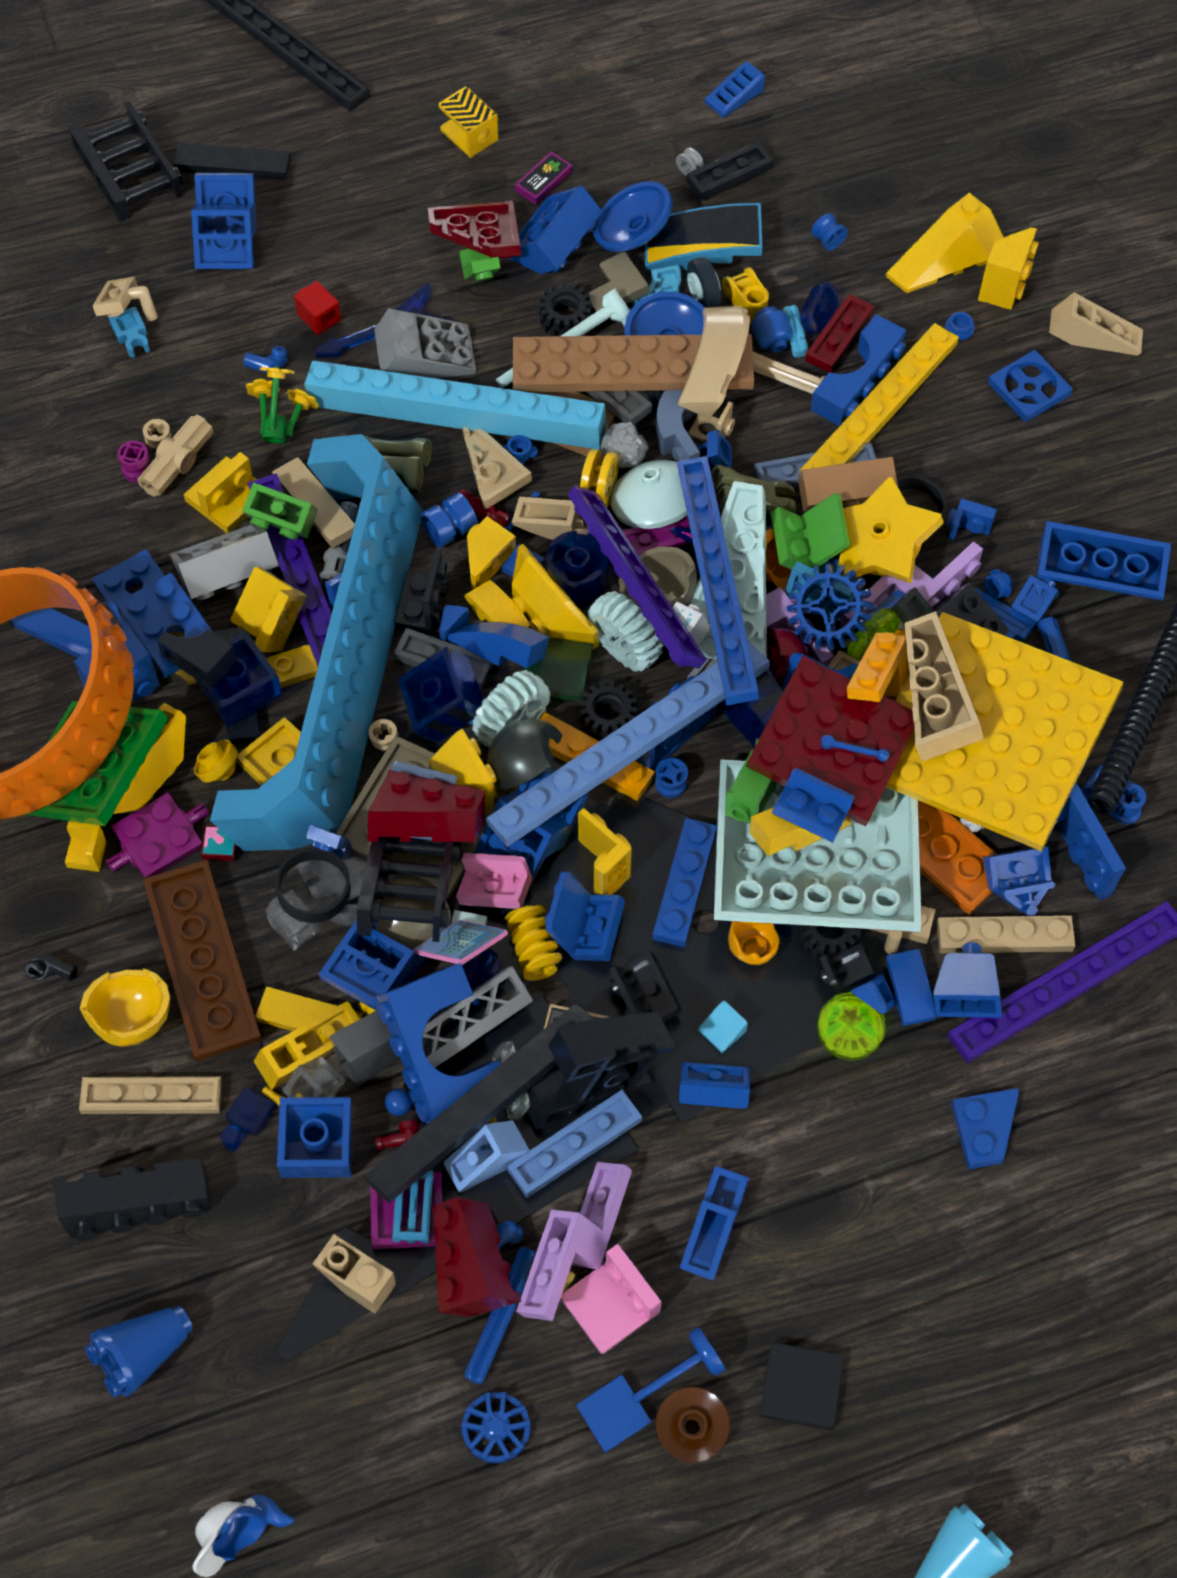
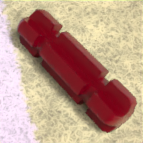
M461 489L458 492L467 499L476 517L481 520L488 516L502 527H506L510 522V515L499 509L497 511V507L494 505L485 510L481 498L478 496L473 498V494L465 489Z

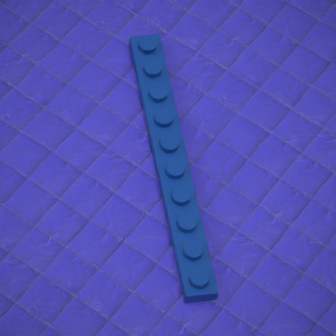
M704 456L678 461V473L726 705L759 700L757 682L708 458Z

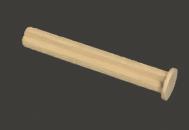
M752 352L754 372L813 394L814 390L825 378V376L819 378Z

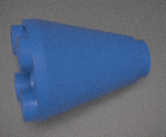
M180 1306L174 1309L166 1308L96 1329L90 1333L91 1344L85 1347V1351L94 1366L100 1364L107 1376L104 1378V1383L109 1393L114 1398L119 1395L127 1397L136 1392L187 1339V1334L193 1331V1327L189 1317Z

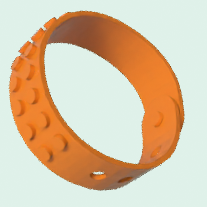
M19 567L0 570V624L19 615L45 608L58 607L82 611L90 628L92 658L89 675L81 697L59 732L33 756L15 767L0 773V819L21 816L48 806L63 798L88 779L103 763L117 742L128 717L134 689L133 657L125 644L127 637L117 623L115 625L111 623L110 619L114 616L102 603L94 606L98 600L85 587L83 589L76 588L78 582L64 573L59 576L41 567Z

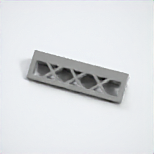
M508 966L472 991L473 996L450 1005L428 1020L423 1031V1037L431 1039V1044L424 1049V1053L434 1068L533 1001L512 966ZM509 977L515 988L501 998H495L498 984ZM490 990L489 997L483 996L484 993ZM477 998L488 1000L485 1009L471 1018L467 1017L472 1001ZM462 1009L461 1016L454 1015L456 1012ZM447 1018L460 1020L457 1028L445 1036L439 1037L441 1024ZM434 1028L433 1035L425 1034Z

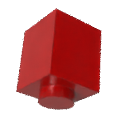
M318 281L302 288L294 295L297 315L317 335H320L341 321L339 302Z

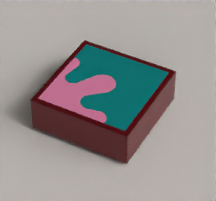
M205 825L201 851L202 860L235 861L237 845L217 826Z

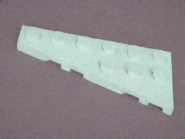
M733 481L721 515V522L747 641H750L767 658L765 490L761 485ZM699 578L691 604L704 611V617L710 626L701 579ZM710 629L698 647L706 658L717 660Z

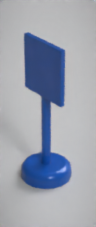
M699 1326L689 1334V1340L697 1353L634 1394L623 1375H620L576 1404L605 1453L652 1423L640 1404L641 1400L700 1361H703L706 1368L713 1375H719L726 1370Z

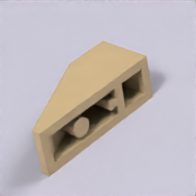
M1075 292L1051 310L1049 333L1071 345L1137 356L1141 353L1143 329Z

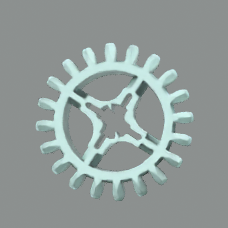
M615 591L607 592L604 596L601 595L595 600V603L588 610V620L599 630V640L602 643V647L606 648L609 654L616 658L617 661H620L625 668L630 667L635 672L638 670L643 671L654 664L663 653L662 641L655 635L656 630L650 621L642 615L641 607L636 606L632 599L628 600L624 594H619Z
M527 670L515 672L512 677L508 676L504 682L498 683L497 687L490 692V695L482 701L483 704L477 709V715L473 719L472 730L479 738V741L486 747L490 748L495 736L510 723L525 719L540 720V716L546 712L551 692L538 675L535 676Z

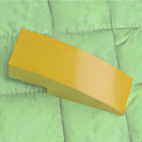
M774 808L751 816L750 835L767 856L789 846L797 851L823 839L772 814ZM845 817L840 830L851 825L849 818Z

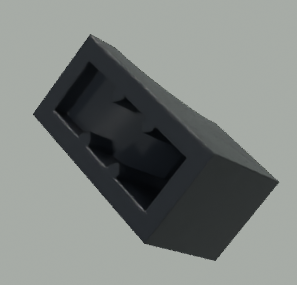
M208 629L203 634L195 637H179L165 631L157 640L164 659L210 689H213L237 663L233 643L222 634L217 636Z

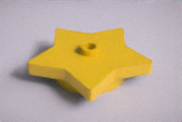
M888 477L865 503L843 508L850 546L840 553L838 566L843 565L845 567L844 576L849 571L854 570L856 577L865 574L889 575L911 583L915 559L921 545L944 523L942 515L907 504L893 478Z

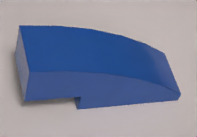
M479 622L465 625L450 633L448 640L497 666L511 660L527 669L545 658L549 636L516 624Z
M715 1166L680 1269L714 1280L743 1200L749 1177Z

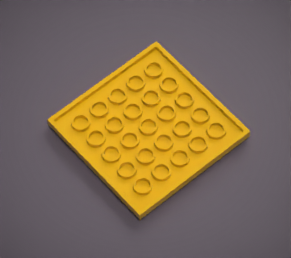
M942 612L939 621L976 712L984 739L921 762L916 749L914 728L886 787L1042 851L1123 688V681ZM909 673L902 687L901 694H898L895 702L912 710L913 703Z

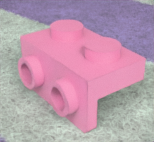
M484 853L463 854L461 860L466 871L456 895L459 905L513 909L523 906L532 881V875L524 857Z

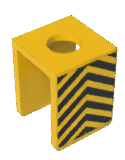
M463 87L439 103V108L450 118L449 121L440 126L441 131L470 158L498 141L497 114L468 87Z

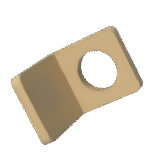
M727 403L720 418L711 416L708 419L698 414L689 431V436L706 443L707 435L699 431L700 425L704 423L713 424L716 430L718 429L724 437L726 435L730 436L735 425V419L732 418L733 403Z

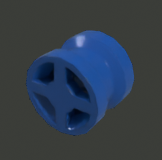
M828 213L815 222L811 229V234L816 239H821L822 246L830 251L843 243L848 230L844 225L837 223V218L832 213Z
M666 758L657 765L655 786L659 794L667 798H677L686 791L688 778L686 764L677 758Z

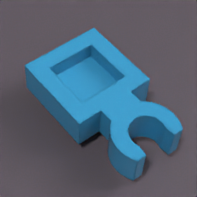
M136 306L126 309L119 316L108 317L119 344L125 343L127 353L131 358L135 357L133 348L136 346L144 347L146 353L150 351L148 340L145 337L147 335L146 327Z

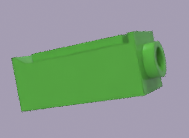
M751 750L729 792L727 791L725 803L726 816L749 824L751 823V816L763 812L778 784L746 767L753 750Z

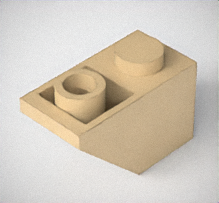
M333 1234L313 1262V1266L342 1292L375 1314L396 1285L392 1271L335 1234Z

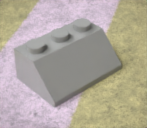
M253 524L169 554L187 595L191 599L196 598L197 600L213 596L215 594L214 590L222 587L233 589L244 583L243 580L250 577L254 567H261L272 573V569L279 566L267 531Z

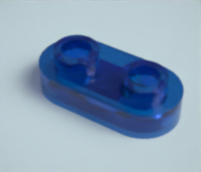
M823 282L815 285L801 310V325L805 332L810 335L821 333L836 311L839 295L832 283Z

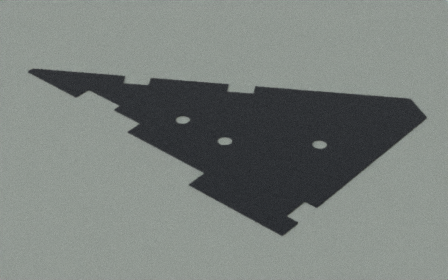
M553 759L550 764L551 769L554 771L565 765V763ZM617 791L610 806L587 798L583 807L590 814L596 813L606 823L607 828L615 835L618 833L624 836L632 848L631 878L613 894L620 895L625 900V905L610 961L574 960L558 944V948L552 953H560L562 960L555 965L557 967L555 974L541 980H526L523 977V968L519 964V956L515 952L516 945L511 940L512 933L507 928L508 921L505 919L506 915L515 909L459 905L457 901L452 909L453 913L454 910L487 916L486 926L508 931L507 936L471 959L465 970L471 990L473 991L508 966H512L533 1001L441 1063L435 1069L443 1074L456 1076L486 1062L499 1060L500 1064H502L512 1047H514L515 1052L518 1051L544 1029L550 1004L544 999L543 990L547 984L554 981L564 983L570 991L568 1000L558 1006L570 1008L576 1003L583 1010L608 1017L626 1015L624 1009L627 1006L623 997H619L611 986L610 980L613 977L609 968L613 965L622 968L644 953L651 951L655 953L683 1009L682 1012L664 1022L676 1048L659 1054L647 1070L652 1081L651 1084L629 1094L627 1092L624 1093L641 1114L642 1118L669 1103L683 1124L711 1106L682 1104L679 1102L682 1062L750 1067L751 1083L821 1041L818 1024L820 1015L827 1005L837 999H861L851 992L853 988L841 993L831 985L827 986L819 970L823 967L819 957L821 955L819 954L816 959L811 956V949L807 952L803 948L804 942L800 941V925H774V929H776L780 938L778 950L769 962L761 965L745 963L731 952L728 944V935L732 921L717 920L718 926L710 934L696 932L691 923L685 947L653 940V931L685 818L695 819L642 796L637 802ZM578 819L565 846L544 859L533 884L528 889L522 907L530 905L545 906L546 913L541 917H546L550 912L554 897V887L562 871L570 872L590 895H594V862L598 857L579 842ZM717 831L694 915L700 911H708L714 914ZM817 926L819 933L829 939L838 938L843 933V927ZM861 928L857 945L862 943L866 946L877 975L882 974L894 996L893 984L885 963L886 955H890L885 951L888 934ZM901 938L896 953L919 949L928 976L924 943ZM509 977L498 984L495 998L499 999L515 988ZM490 990L484 993L483 996L489 997ZM477 998L472 1001L467 1017L471 1018L485 1009L488 1000ZM722 1001H726L748 1023L746 1032L724 1053H721L698 1031V1028ZM462 1009L457 1012L459 1016H461ZM455 1019L440 1029L439 1037H443L457 1028L460 1020ZM427 1039L423 1050L430 1046L431 1039ZM558 1065L555 1066L551 1071L559 1069ZM515 1099L496 1115L497 1122L513 1120L530 1151L592 1110L594 1106L592 1102L579 1107L577 1116L536 1130L526 1108L520 1112L518 1101ZM421 1121L419 1124L420 1130L427 1125L426 1122ZM625 1132L528 1198H526L507 1170L464 1192H458L443 1162L465 1142L431 1170L433 1173H441L442 1202L460 1197L489 1203L490 1209L499 1224L508 1220L514 1221L517 1224L590 1180L597 1162L617 1164L639 1149L629 1134ZM345 1227L339 1236L393 1272L396 1285L383 1304L436 1273L435 1246L372 1250L370 1239ZM320 1272L275 1355L290 1361L371 1311L347 1296Z

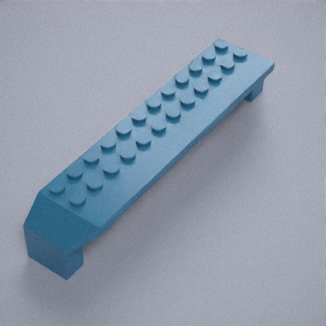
M362 434L313 440L307 462L308 467L335 500L361 498L295 758L259 789L217 792L210 821L242 851L294 850L311 845L314 840L306 838L310 825L336 833L352 806L369 736L368 730L372 724L394 634L395 619L407 570L410 568L421 523L420 514L423 512V509L396 475L395 471Z

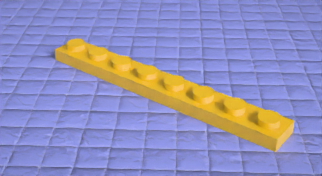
M934 323L800 469V472L804 469L850 463L957 346L959 337Z

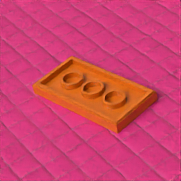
M918 800L920 873L970 915L993 893L988 888L983 856L997 853L952 814Z

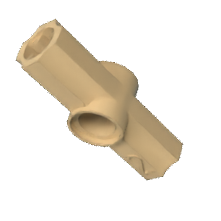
M199 415L191 416L173 438L166 437L161 441L156 450L155 459L137 479L139 485L146 493L153 497L161 496L179 473L184 475L190 471L194 465L196 453L213 434L212 426Z

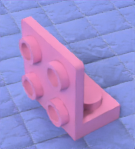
M618 1244L606 1252V1262L600 1266V1269H595L561 1295L564 1305L601 1354H605L660 1313L661 1300Z

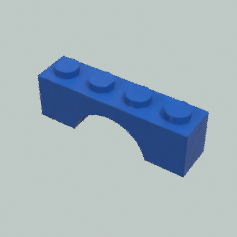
M876 314L860 334L857 352L864 359V366L848 374L828 373L813 392L810 410L840 427L860 405L862 399L866 398L873 391L879 378L884 379L888 374L892 361L901 358L907 346L904 343L906 330Z

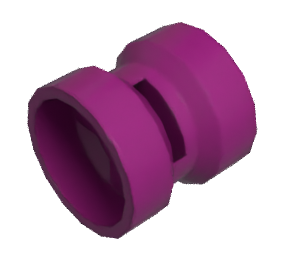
M132 440L125 442L118 449L117 456L123 476L132 483H138L137 479L151 464L147 447L142 442Z

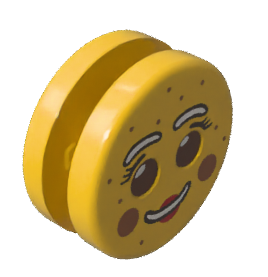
M591 449L586 457L581 475L580 487L597 492L606 507L610 504V496L617 482L618 455L614 452H607L602 462V451Z

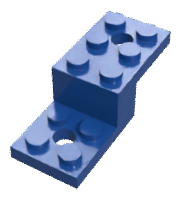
M146 549L91 578L95 588L124 629L129 627L150 653L151 659L164 678L180 670V668L164 659L161 655L157 640L165 631L170 634L182 632L184 633L183 637L199 636L207 629L213 632L172 573L165 576ZM139 584L143 586L142 589L133 594L127 592L128 588L132 585Z

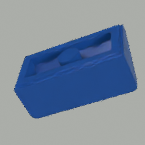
M690 1062L681 1063L680 1103L741 1109L748 1107L750 1067Z

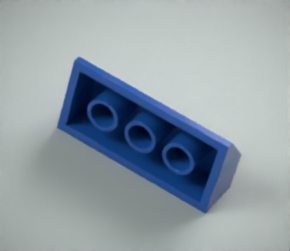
M1047 521L1040 540L1036 565L1037 578L1163 601L1171 543Z

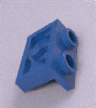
M794 768L774 806L772 814L833 843L855 797L802 770Z

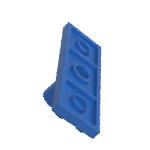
M1075 783L1056 822V826L1068 845L1070 858L1075 864H1079L1082 869L1086 886L1091 892H1095L1100 901L1112 896L1126 867L1079 786Z

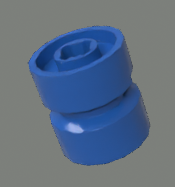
M458 492L443 500L442 507L434 505L420 514V519L427 535L438 548L453 542L456 534L463 536L469 532L473 525L478 524L476 514L470 503Z

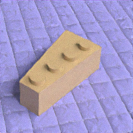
M936 611L906 622L905 632L910 669L915 744L920 760L923 762L983 740L984 736Z

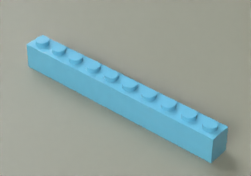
M313 360L304 383L306 393L316 398L319 408L459 429L466 427L472 431L480 429L485 430L487 433L512 437L523 435L532 440L600 450L606 428L605 404Z

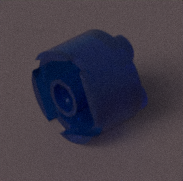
M569 531L557 536L550 543L546 555V571L552 580L578 606L581 603L594 600L606 589L608 585L609 560L601 552V546L593 535L588 532L587 535L577 534V531Z

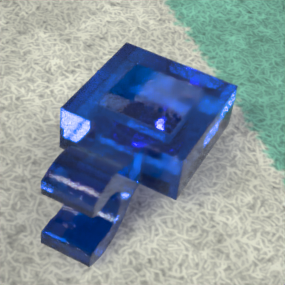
M244 1087L225 1115L227 1121L231 1124L225 1128L220 1136V1139L223 1140L222 1146L235 1152L247 1132L257 1136L275 1109L274 1103Z

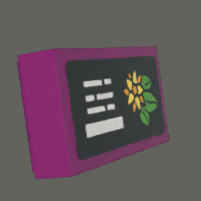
M551 151L515 184V192L537 205L573 172V165Z

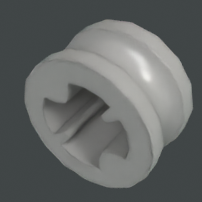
M693 148L685 149L682 154L676 157V164L685 176L687 173L704 166L701 155Z

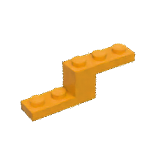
M896 629L894 634L890 632L875 633L847 686V698L880 702L883 695L897 697L898 694H901L902 687L910 673L905 630Z

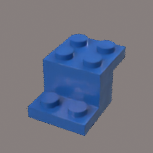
M196 173V205L191 210L195 269H253V236L257 232L254 173Z
M546 768L533 779L520 785L517 790L499 798L492 814L555 771L551 768ZM586 793L508 847L487 823L475 853L524 857L532 875L530 884L532 885L544 859L565 846L578 819V812L584 807L589 794Z
M356 919L319 972V977L322 981L377 1011L376 1006L379 1003L376 996L411 982L428 957L416 955L413 950L378 932L375 929L376 922H373L371 936L357 935Z

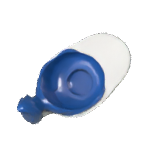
M260 1494L246 1499L243 1503L229 1501L217 1504L207 1511L196 1525L195 1535L202 1549L194 1561L193 1571L203 1577H210L216 1574L226 1560H233L240 1550L255 1543L264 1532L267 1524L276 1527H286L291 1525L295 1519L284 1513L269 1497Z

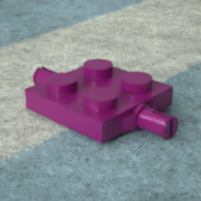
M169 793L164 794L111 826L121 843L122 851L105 860L108 867L114 872L130 862L131 865L140 871L144 878L161 874L202 849L203 843L195 833L193 824L208 816L209 812L204 804L201 803L185 813L184 810L176 805Z

